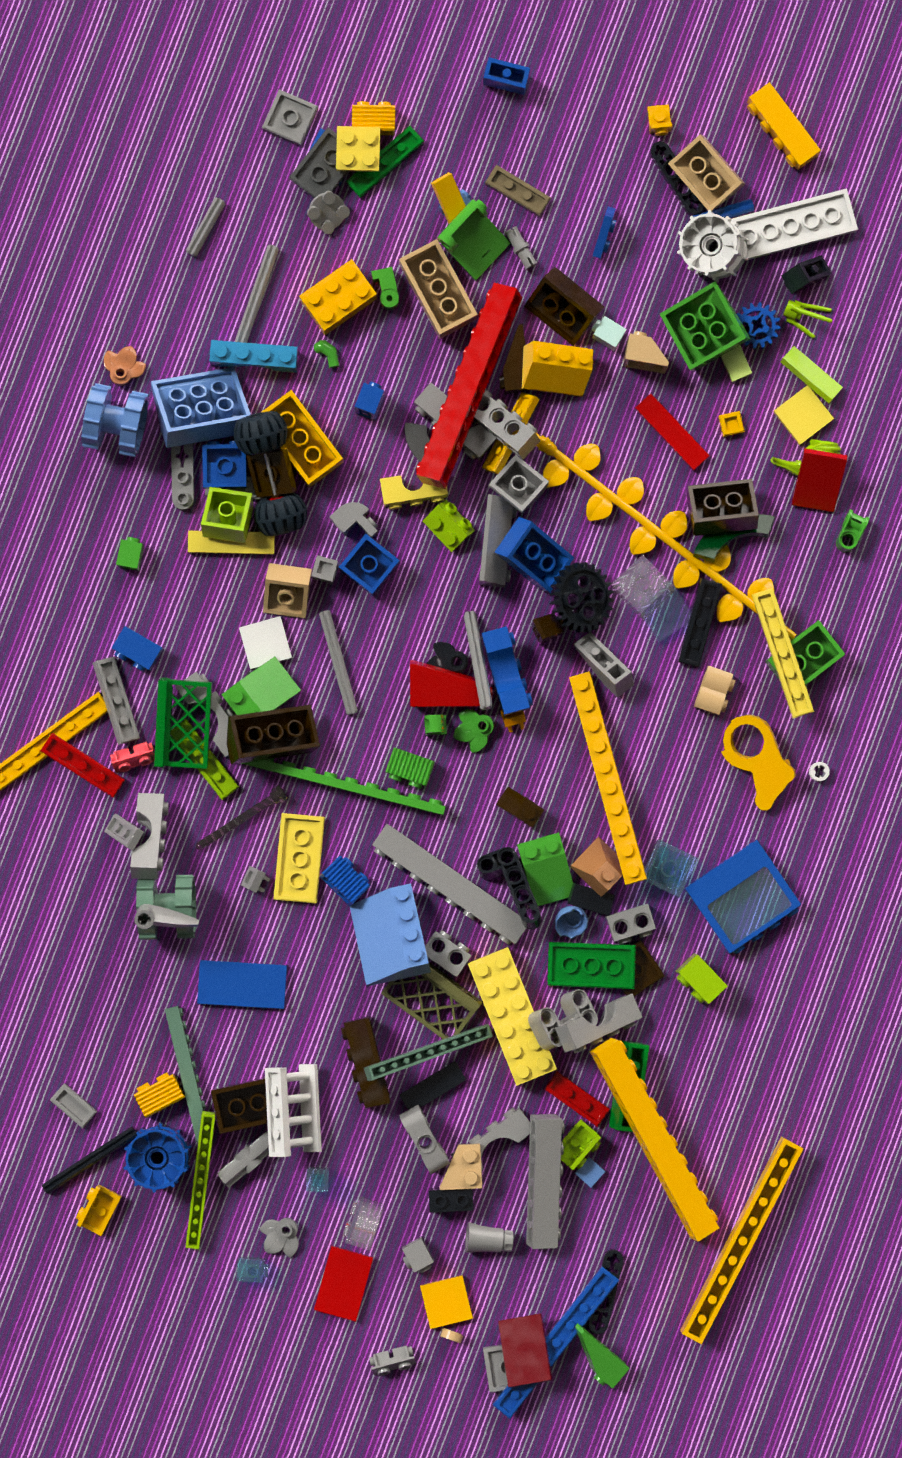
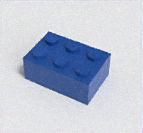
M518 517L494 552L534 586L549 593L553 590L551 585L557 584L554 577L560 576L559 570H565V566L570 565L574 559L570 553L532 521Z

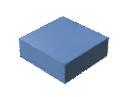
M588 1157L584 1165L577 1169L575 1174L592 1188L605 1173V1170Z

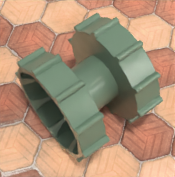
M176 875L175 893H158L156 879H138L136 911L141 905L150 904L196 918V888L193 875ZM143 913V919L147 920L148 914ZM152 925L148 929L138 927L139 939H157L158 926ZM176 927L177 938H195L196 927Z

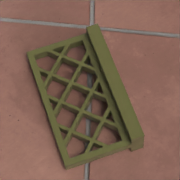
M430 962L431 972L421 974L423 978H419L417 975L415 976L416 979L404 980L403 978L400 979L401 981H390L381 994L442 1039L449 1037L443 1033L442 1024L454 1023L455 1032L453 1035L459 1034L482 1003L479 998ZM428 980L431 982L433 992L421 993L419 981ZM416 982L418 994L406 995L404 983ZM401 984L403 996L394 997L388 990L392 985ZM446 993L450 996L451 1004L439 1006L437 994ZM434 995L436 1007L424 1008L422 996ZM419 997L421 1009L412 1010L409 1008L407 998ZM463 1006L470 1011L465 1018L456 1019L454 1007ZM452 1008L453 1019L441 1021L439 1009ZM436 1010L438 1022H428L425 1019L424 1011Z

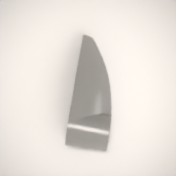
M150 904L141 905L137 909L134 918L135 924L141 929H148L152 925L161 927H198L199 920ZM143 913L148 914L147 920L143 919Z

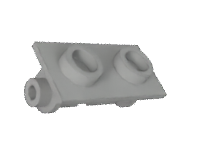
M405 1345L392 1349L393 1358L389 1357L388 1350L373 1354V1357H369L371 1366L375 1365V1367H371L373 1374L384 1376L390 1374L391 1370L398 1368L399 1370H407L411 1368L413 1364H416L414 1356L410 1357L414 1355L412 1346L407 1347Z

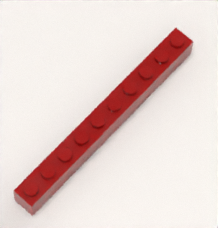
M493 283L492 288L487 292L486 303L479 312L478 323L472 329L471 340L464 349L461 365L456 369L454 382L448 388L446 402L440 408L439 419L432 428L431 439L425 445L424 456L416 468V475L424 484L446 489L522 300L520 292L515 287Z

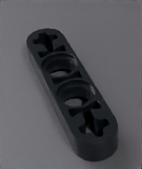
M662 141L654 143L650 150V156L685 212L690 216L702 213L704 205L695 195H692L691 199L694 203H699L698 210L689 208L691 202L687 197L693 193L690 189L687 193H680L677 190V185L683 182L677 174L668 175L665 171V168L669 165L668 163L675 157L670 147ZM656 148L665 150L663 155L667 161L663 165L660 164L663 162L662 156L660 154L655 155Z
M610 1249L605 1252L601 1266L610 1268V1261L607 1258L608 1256L612 1257L613 1253L616 1254L619 1262L614 1263L613 1270H617V1273L608 1271L619 1279L623 1265V1256L618 1250ZM618 1283L607 1296L609 1305L606 1308H597V1311L601 1313L607 1312V1316L602 1314L601 1322L604 1323V1326L595 1329V1325L592 1324L593 1321H597L598 1313H593L588 1320L589 1328L595 1334H602L608 1328Z

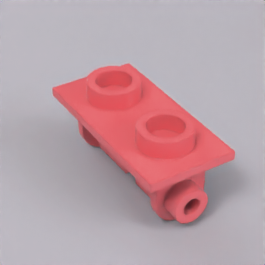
M152 742L134 745L133 754H130L129 748L114 751V754H111L110 757L115 772H127L131 768L151 764L155 760Z

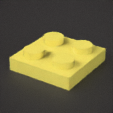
M337 126L336 171L379 172L380 127Z

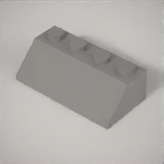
M488 494L479 585L505 588V582L510 583L511 570L507 569V562L494 552L511 529L512 518L516 519L517 509L503 497Z

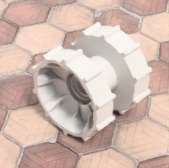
M708 210L707 214L697 217L690 216L691 220L685 225L682 232H678L680 235V250L677 253L689 265L687 269L692 272L696 270L695 274L698 276L703 274L713 278L716 282L721 278L731 275L737 276L736 272L741 268L744 261H748L746 254L747 242H749V239L744 237L738 228L739 224L735 221L731 223L732 219L726 216L724 218L714 214L711 210ZM713 241H717L718 248L715 251L710 252V243Z

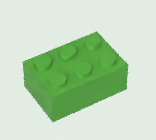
M819 620L791 641L805 685L845 655ZM771 656L765 663L779 679Z

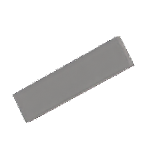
M115 657L93 662L118 745L140 739Z

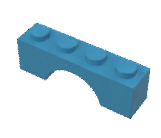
M211 340L209 362L211 366H256L274 371L297 373L298 348L294 346Z

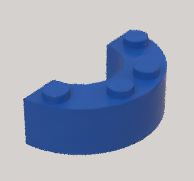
M506 626L482 633L490 671L504 716L530 709L533 701L531 694L525 692L528 690L525 678L521 679L519 675L522 667L519 658L515 659L512 645H515L516 642L513 632L509 633Z

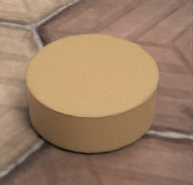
M446 1328L442 1329L440 1335L458 1343H461L463 1338L462 1334Z

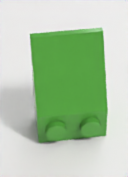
M274 656L229 688L222 696L237 715L277 710L298 694L301 689Z
M559 832L517 844L525 876L537 905L541 906L569 898L573 881Z

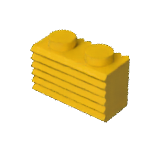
M366 101L357 102V105H352V127H380V135L394 136L395 106L391 105L390 102H379L378 105H370Z
M168 1072L156 1078L157 1082L150 1086L147 1082L136 1088L138 1092L134 1094V1097L145 1118L186 1097L175 1074L169 1076Z

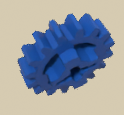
M761 302L758 303L757 307L750 303V309L742 307L743 314L737 313L742 324H745L749 330L750 340L745 342L746 348L749 344H753V350H756L757 345L764 349L766 342L772 345L771 338H778L775 331H780L781 327L776 325V323L780 322V318H774L776 310L770 312V305L762 308ZM760 312L757 316H749L751 313ZM767 316L771 321L772 329L766 324ZM761 319V328H758L753 333L754 325L752 323L757 324ZM757 336H765L763 339L755 340Z

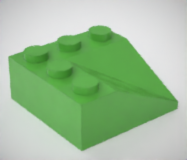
M716 281L660 313L662 320L691 371L702 368L750 340L741 320Z

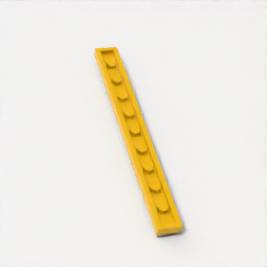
M591 672L569 677L625 885L647 880Z

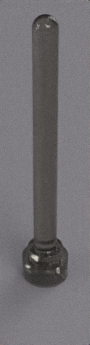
M277 785L269 793L270 796L197 842L196 849H204L273 803H283L288 800L281 786Z

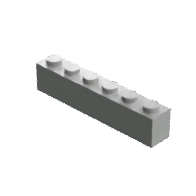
M556 1114L530 1115L526 1244L532 1249L558 1248V1241L561 1239V1231L558 1228L559 1220L562 1216L561 1207L559 1206V1198L562 1197L560 1177L563 1175L561 1155L564 1153L561 1134L564 1133L565 1126L562 1118Z

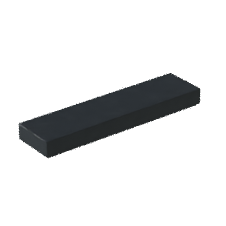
M700 578L678 656V662L699 667L721 591V583Z

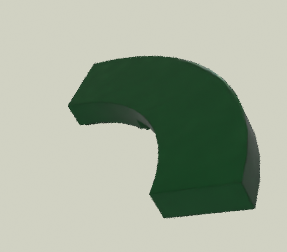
M759 514L757 529L704 535L696 546L693 557L714 562L720 551L736 538L750 536L768 538L775 516Z

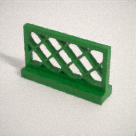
M160 678L158 680L154 767L208 768L212 682L174 680L170 678ZM173 685H182L187 693L178 699L173 694ZM197 686L207 687L206 697L201 701L192 692ZM188 694L198 703L190 711L180 702ZM172 698L176 701V703L173 704V705H172ZM177 704L186 713L179 721L172 715V709ZM198 706L206 712L205 718L200 723L191 714ZM187 716L196 724L189 732L180 724ZM175 726H178L185 734L178 742L171 737V730ZM198 727L204 733V740L199 744L190 735ZM186 737L196 746L188 754L178 745ZM203 743H204V750L200 747V745H202ZM175 747L184 756L180 761H169L170 751ZM198 749L203 754V763H195L189 755Z

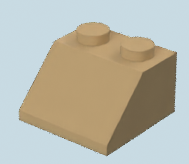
M635 331L634 334L630 333L626 344L623 367L665 374L669 362L654 340L644 332Z
M269 563L265 579L263 613L306 618L312 569Z

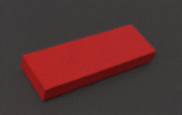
M556 1071L544 1088L596 1127L600 1125L610 1110L558 1071Z

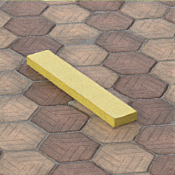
M773 588L752 594L751 596L792 719L814 712Z

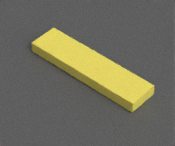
M188 531V553L274 555L275 536H266L262 532H248L246 542L240 543L203 537L202 531Z

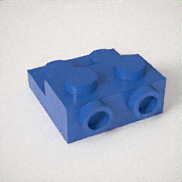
M209 441L207 445H202L203 489H209L210 487L221 489L247 488V454H244L237 447L235 441H229V444Z

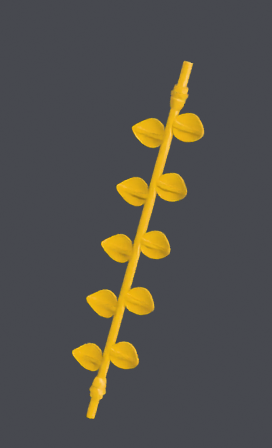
M537 434L540 442L536 445L538 450L557 459L551 460L544 468L543 477L549 481L547 488L563 485L568 480L570 469L600 492L594 494L588 500L586 506L588 521L607 518L612 512L613 502L644 526L634 530L631 535L629 547L632 555L650 552L655 547V536H657L686 559L681 561L673 572V584L676 589L693 586L698 581L699 570H701L715 582L721 583L722 587L730 593L724 595L718 602L716 615L719 622H727L739 618L743 611V604L757 614L751 595L770 588L774 590L771 579L761 578L754 581L749 586L747 595L717 573L726 569L730 564L731 556L728 546H725L720 551L714 562L707 560L703 562L699 558L693 557V553L673 539L682 536L687 529V519L684 512L673 511L668 513L662 519L659 528L630 506L639 502L643 497L644 488L640 478L631 477L625 479L619 485L616 495L586 472L595 469L599 465L600 450L598 445L586 444L581 446L576 451L574 461H572L559 451L557 446L548 437ZM786 626L789 638L792 641L797 634Z

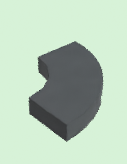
M405 422V437L408 447L417 460L421 462L424 456L425 445L430 441L427 435V426Z

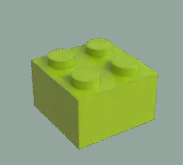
M210 487L201 521L203 537L245 543L254 508L252 493Z
M698 954L690 956L675 971L678 974L676 979L684 987L687 988L689 986L693 990L691 995L701 1004L703 1002L710 1004L728 987Z

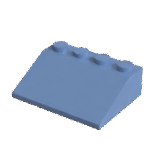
M234 367L151 381L159 425L166 448L234 436L236 422L243 417L251 415Z
M411 883L386 889L356 902L350 907L367 987L431 972Z

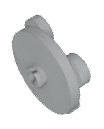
M326 191L316 196L307 210V215L311 222L317 228L322 229L325 234H331L334 228L339 226L343 219L347 218L350 214V210L345 206L343 200L331 191Z

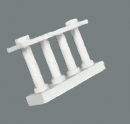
M299 1064V1072L287 1073V1067L265 1068L269 1157L291 1156V1148L303 1147V1152H322L317 1064ZM300 1081V1094L288 1095L287 1082ZM301 1103V1116L289 1117L288 1104ZM302 1125V1138L290 1139L289 1126Z

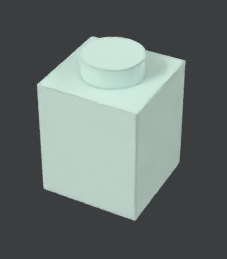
M604 316L602 321L597 320L594 324L592 338L615 351L627 329Z

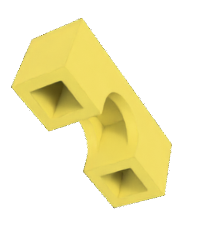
M401 476L380 479L384 507L389 506L390 510L402 508L401 504L410 503V506L422 505L423 501L431 500L432 503L442 502L445 497H448L447 486L446 489L423 483L420 489L410 491L404 487Z

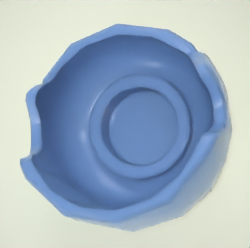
M570 905L562 908L555 918V929L560 937L567 936L573 939L583 934L588 926L587 915L583 909L577 906Z

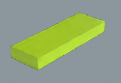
M795 346L780 361L828 403L843 388Z

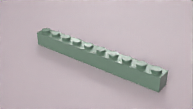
M179 1006L165 1009L196 1142H198L202 1111L206 1109L205 1101L201 1099L203 1095L202 1089L198 1087V1082L200 1081L198 1074H195L194 1070L196 1069L195 1061H192L191 1057L193 1056V1051L188 1045L190 1042L189 1035L185 1033L187 1026L186 1022L182 1020V1016H184L183 1010Z
M484 1024L364 1067L367 1080L372 1081L491 1038L493 1037L489 1024Z

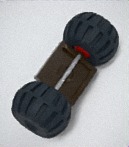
M275 411L260 412L243 417L236 422L234 427V440L237 447L244 454H248L246 457L256 497L270 496L258 501L254 510L255 524L266 536L283 535L299 530L305 525L307 520V507L304 500L298 494L293 493L297 491L288 451L287 449L275 450L282 447L287 439V425L283 417Z

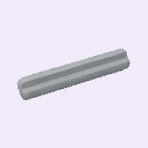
M214 198L186 249L189 255L194 257L198 255L225 206V202L222 199Z

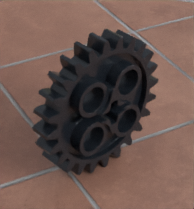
M587 562L567 565L565 570H559L560 576L554 577L557 584L551 585L555 591L554 593H549V596L554 597L550 605H555L556 607L552 613L559 614L556 620H563L562 626H569V631L576 630V633L597 630L598 625L605 624L603 619L610 617L607 611L613 610L609 606V602H614V599L609 598V595L614 593V591L608 590L612 583L605 582L607 574L600 575L602 569H595L594 564L588 565Z

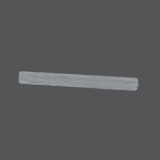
M274 245L267 246L235 342L247 343L279 251L278 247Z
M329 610L319 613L345 710L347 715L357 713L358 709L331 612Z
M475 611L465 612L464 620L479 704L482 710H489L493 704Z

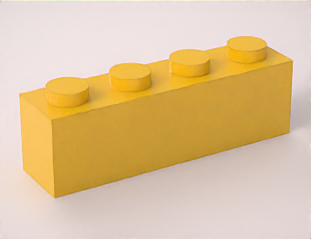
M770 82L748 98L747 108L749 112L759 118L761 128L764 132L771 134L774 138V145L778 150H783L786 154V161L791 167L795 166L799 170L819 155L820 148Z

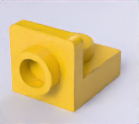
M669 104L648 106L650 134L655 133L656 136H664L671 132L673 126L670 119Z

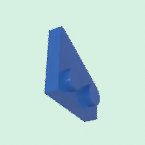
M607 207L593 252L594 257L601 258L602 253H607L610 244V241L607 240L608 233H613L616 225V220H613L615 208Z

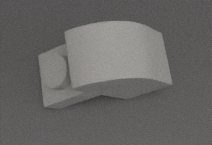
M356 502L346 503L329 516L333 524L344 535L356 524L371 538L378 534V531L375 529L378 525L372 518H365L370 511L363 504Z

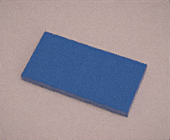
M200 960L197 1004L284 1009L287 965Z

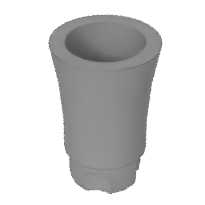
M468 1222L465 1237V1253L511 1252L514 1237L513 1231Z

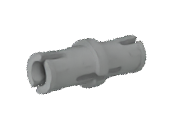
M517 226L512 227L513 230L509 229L505 234L514 247V254L519 256L525 270H529L530 267L533 268L538 263L528 248V242L524 241Z

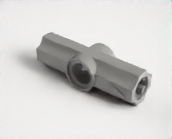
M268 1131L251 1145L248 1144L234 1156V1159L217 1173L228 1188L243 1175L250 1173L262 1162L263 1158L269 1155Z

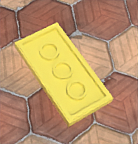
M281 814L274 900L317 903L325 817Z

